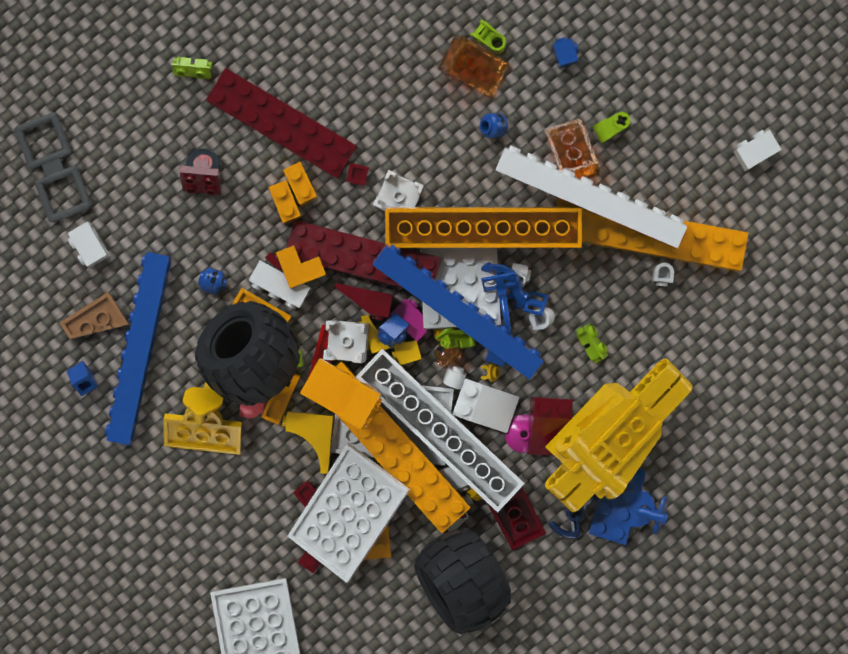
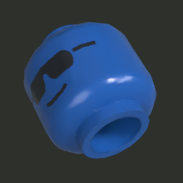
M490 113L482 117L479 127L484 137L501 138L508 130V122L503 114Z
M206 268L205 271H201L198 281L201 291L218 295L221 290H225L227 279H224L223 271L213 268Z

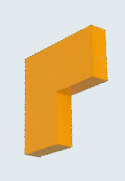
M295 246L276 252L290 289L326 275L320 257L301 263Z

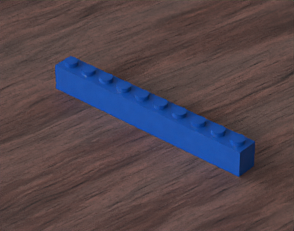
M388 244L384 246L373 261V266L530 380L543 363L540 351L534 347L532 349L528 348L525 345L526 341L519 336L513 337L510 334L511 330L506 326H498L494 323L495 319L488 313L483 315L479 312L480 308L473 302L468 304L463 300L464 296L458 291H450L447 288L449 286L441 279L435 280L431 277L433 275L432 272L425 267L420 269L416 266L417 262L410 256L405 258L400 254L401 250L393 244L391 246Z
M146 252V256L143 255L141 266L143 271L137 279L139 290L133 298L135 309L134 312L131 311L129 317L131 327L130 331L127 330L125 341L127 346L121 354L123 365L117 373L119 383L113 392L115 402L114 406L111 405L109 410L111 421L105 429L106 441L125 445L133 444L172 257Z

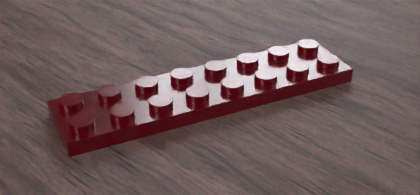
M227 68L223 70L206 99L208 103L337 179L357 145Z
M294 220L286 248L295 246L301 262L320 257L324 268L403 288L373 266V261L384 248L385 243ZM399 248L401 255L405 258L407 256L413 258L417 262L416 266L420 269H423V267L433 273L431 277L436 280L442 260L441 257Z

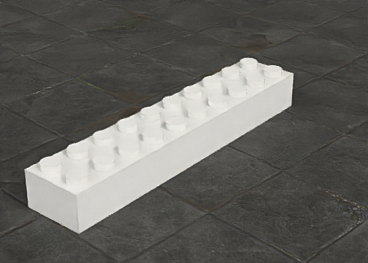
M512 145L509 148H504L496 171L678 248L687 229V226L684 224L685 220L673 214L671 217H668L665 211L657 207H653V210L647 208V203L638 199L633 202L629 200L630 197L622 192L618 191L617 194L611 192L612 189L603 184H600L599 187L593 185L594 181L582 176L579 179L575 177V172L568 169L558 170L556 169V164L547 160L544 164L538 161L539 157L533 154L523 155L520 153L521 149Z
M383 349L356 376L362 383H367L377 388V391L382 394L380 397L383 400L382 403L497 512L525 484Z

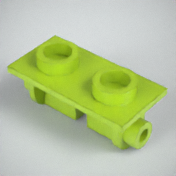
M177 57L173 59L171 64L173 75L211 79L210 69L212 70V62H209L208 59H195L194 64H191L192 58Z
M587 323L576 330V336L582 346L590 344V347L586 348L585 351L591 361L597 363L608 356L607 347L603 342H600L598 332L594 326Z
M447 328L435 337V339H441L440 344L445 349L458 347L472 348L476 344L475 339L461 329L453 330V328Z

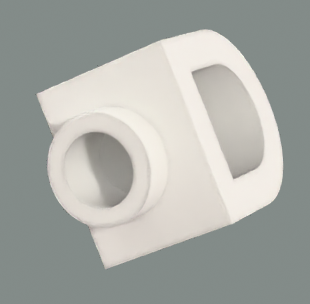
M513 263L511 269L518 274L521 285L524 288L525 282L530 280L531 270H528V265Z
M660 263L654 267L652 282H656V286L668 287V283H673L674 269L669 263Z
M545 307L542 316L532 313L529 315V321L533 326V330L545 329L555 319L554 312L548 307ZM534 308L533 310L540 311L541 308Z
M448 366L443 383L452 388L461 389L467 374L461 367L453 366L452 368Z

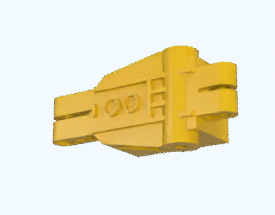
M662 359L630 392L619 383L604 384L545 446L562 463L547 479L545 483L546 489L571 512H576L582 508L594 494L600 499L604 496L607 499L618 497L626 489L628 482L633 478L661 437L662 422L692 391L693 385L668 359Z

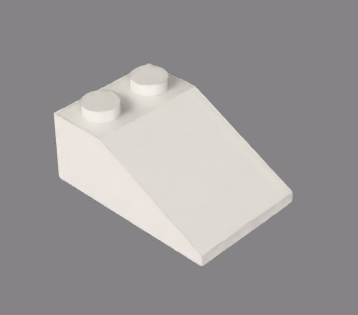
M465 378L452 415L507 433L519 397Z

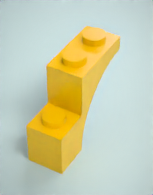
M361 316L362 321H359V323H369L367 351L371 350L372 353H376L381 349H389L390 347L384 345L377 337L378 330L373 325L370 316ZM417 341L402 342L400 345L396 344L394 346L395 351H392L393 358L396 362H399V365L422 359Z

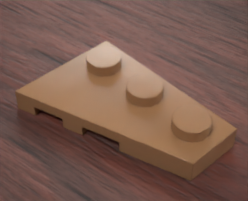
M107 292L60 322L69 339L130 325L110 292Z

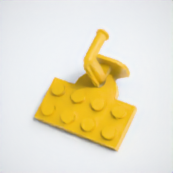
M205 382L204 388L191 387L185 391L183 404L187 409L184 415L165 413L163 418L164 446L240 455L242 422L222 419V415L217 409L222 407L224 398L212 390Z

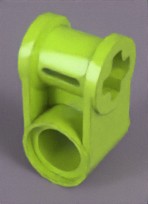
M481 19L480 25L474 33H470V37L493 54H501L506 46L505 37ZM499 40L502 42V46L495 48L492 46V42Z
M619 112L595 124L592 128L600 142L603 143L627 128L631 119L627 113ZM618 117L625 119L624 126L617 124Z

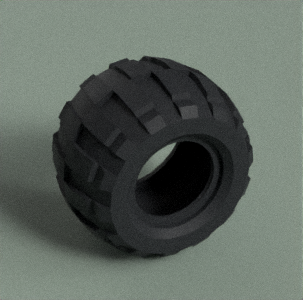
M242 301L225 308L206 325L197 342L195 360L203 379L218 395L231 402L244 404L245 406H254L257 403L262 404L270 400L287 386L296 373L301 355L298 353L300 346L292 327L278 312L264 304L254 301L244 303Z
M469 529L453 530L440 535L429 542L415 559L414 569L426 596L438 615L453 632L462 635L465 632L471 633L483 629L494 622L506 610L505 607L511 603V589L502 568L484 541Z

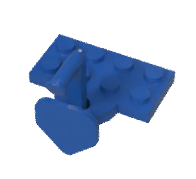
M638 469L633 478L628 482L626 489L614 499H607L605 496L602 499L598 498L589 534L627 545L631 527H641L654 520L653 534L657 535L662 524L665 525L667 521L668 497L664 496L662 498L660 507L657 509L654 498L648 492L642 490L647 471Z

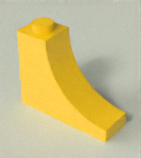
M288 411L287 415H283L282 427H286V432L295 433L312 445L319 458L320 473L328 474L334 415Z

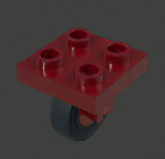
M209 149L195 150L188 156L186 166H180L179 173L184 192L190 194L205 193L211 196L221 195L220 159L215 152Z

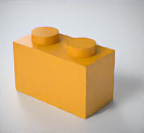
M301 162L283 169L300 206L318 199Z
M287 180L268 187L283 224L302 218Z

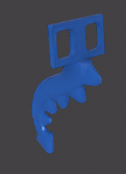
M490 262L481 267L482 271L492 273L495 270L497 275L515 272L508 266L491 264ZM516 273L518 286L508 288L511 291L507 294V298L515 299L516 309L524 307V312L542 316L549 295L530 291L529 294L523 291L521 280ZM508 277L503 279L509 280L505 284L515 282L514 277ZM536 295L545 299L544 301L532 299V296ZM532 305L541 309L540 311L528 309V306Z
M516 272L481 278L484 292L497 290L505 326L511 330L506 288L518 286ZM514 277L515 282L505 284L503 279ZM487 281H496L495 286L485 287L484 285Z

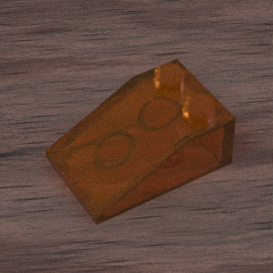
M454 35L438 70L492 98L509 63L466 37Z
M581 118L544 129L558 170L563 171L565 168L575 172V177L579 179L582 176L589 179L600 176L598 161Z

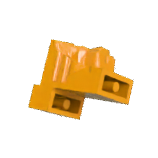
M319 358L300 394L341 416V419L360 430L364 426L366 428L369 426L373 419L370 414L373 409L378 410L383 401L380 398L382 394L377 391V388L367 383H362L359 381L360 379L350 376L349 373L342 371L322 358Z

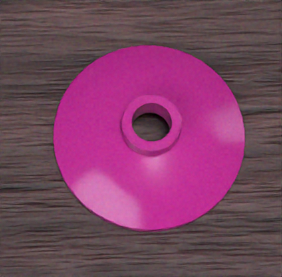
M518 415L512 418L508 432L505 433V440L513 450L527 453L529 415ZM523 430L527 431L528 433L525 438L520 436V433Z

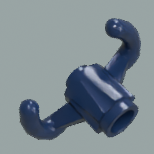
M594 494L576 512H571L568 508H564V513L570 520V531L562 529L555 521H551L549 526L562 537L577 539L581 534L579 523L585 513L586 506L595 500L596 495Z

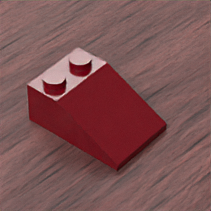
M335 283V287L366 312L373 315L372 319L384 321L385 318H389L393 301L392 294Z
M530 397L527 454L553 455L545 446L572 419L573 399Z
M523 486L498 512L488 504L512 550L546 534Z

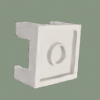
M388 170L373 207L384 212L387 207H415L424 185L418 182L414 183Z
M337 320L326 321V330H329L328 349L324 350L323 360H346L354 363L366 362L369 323Z

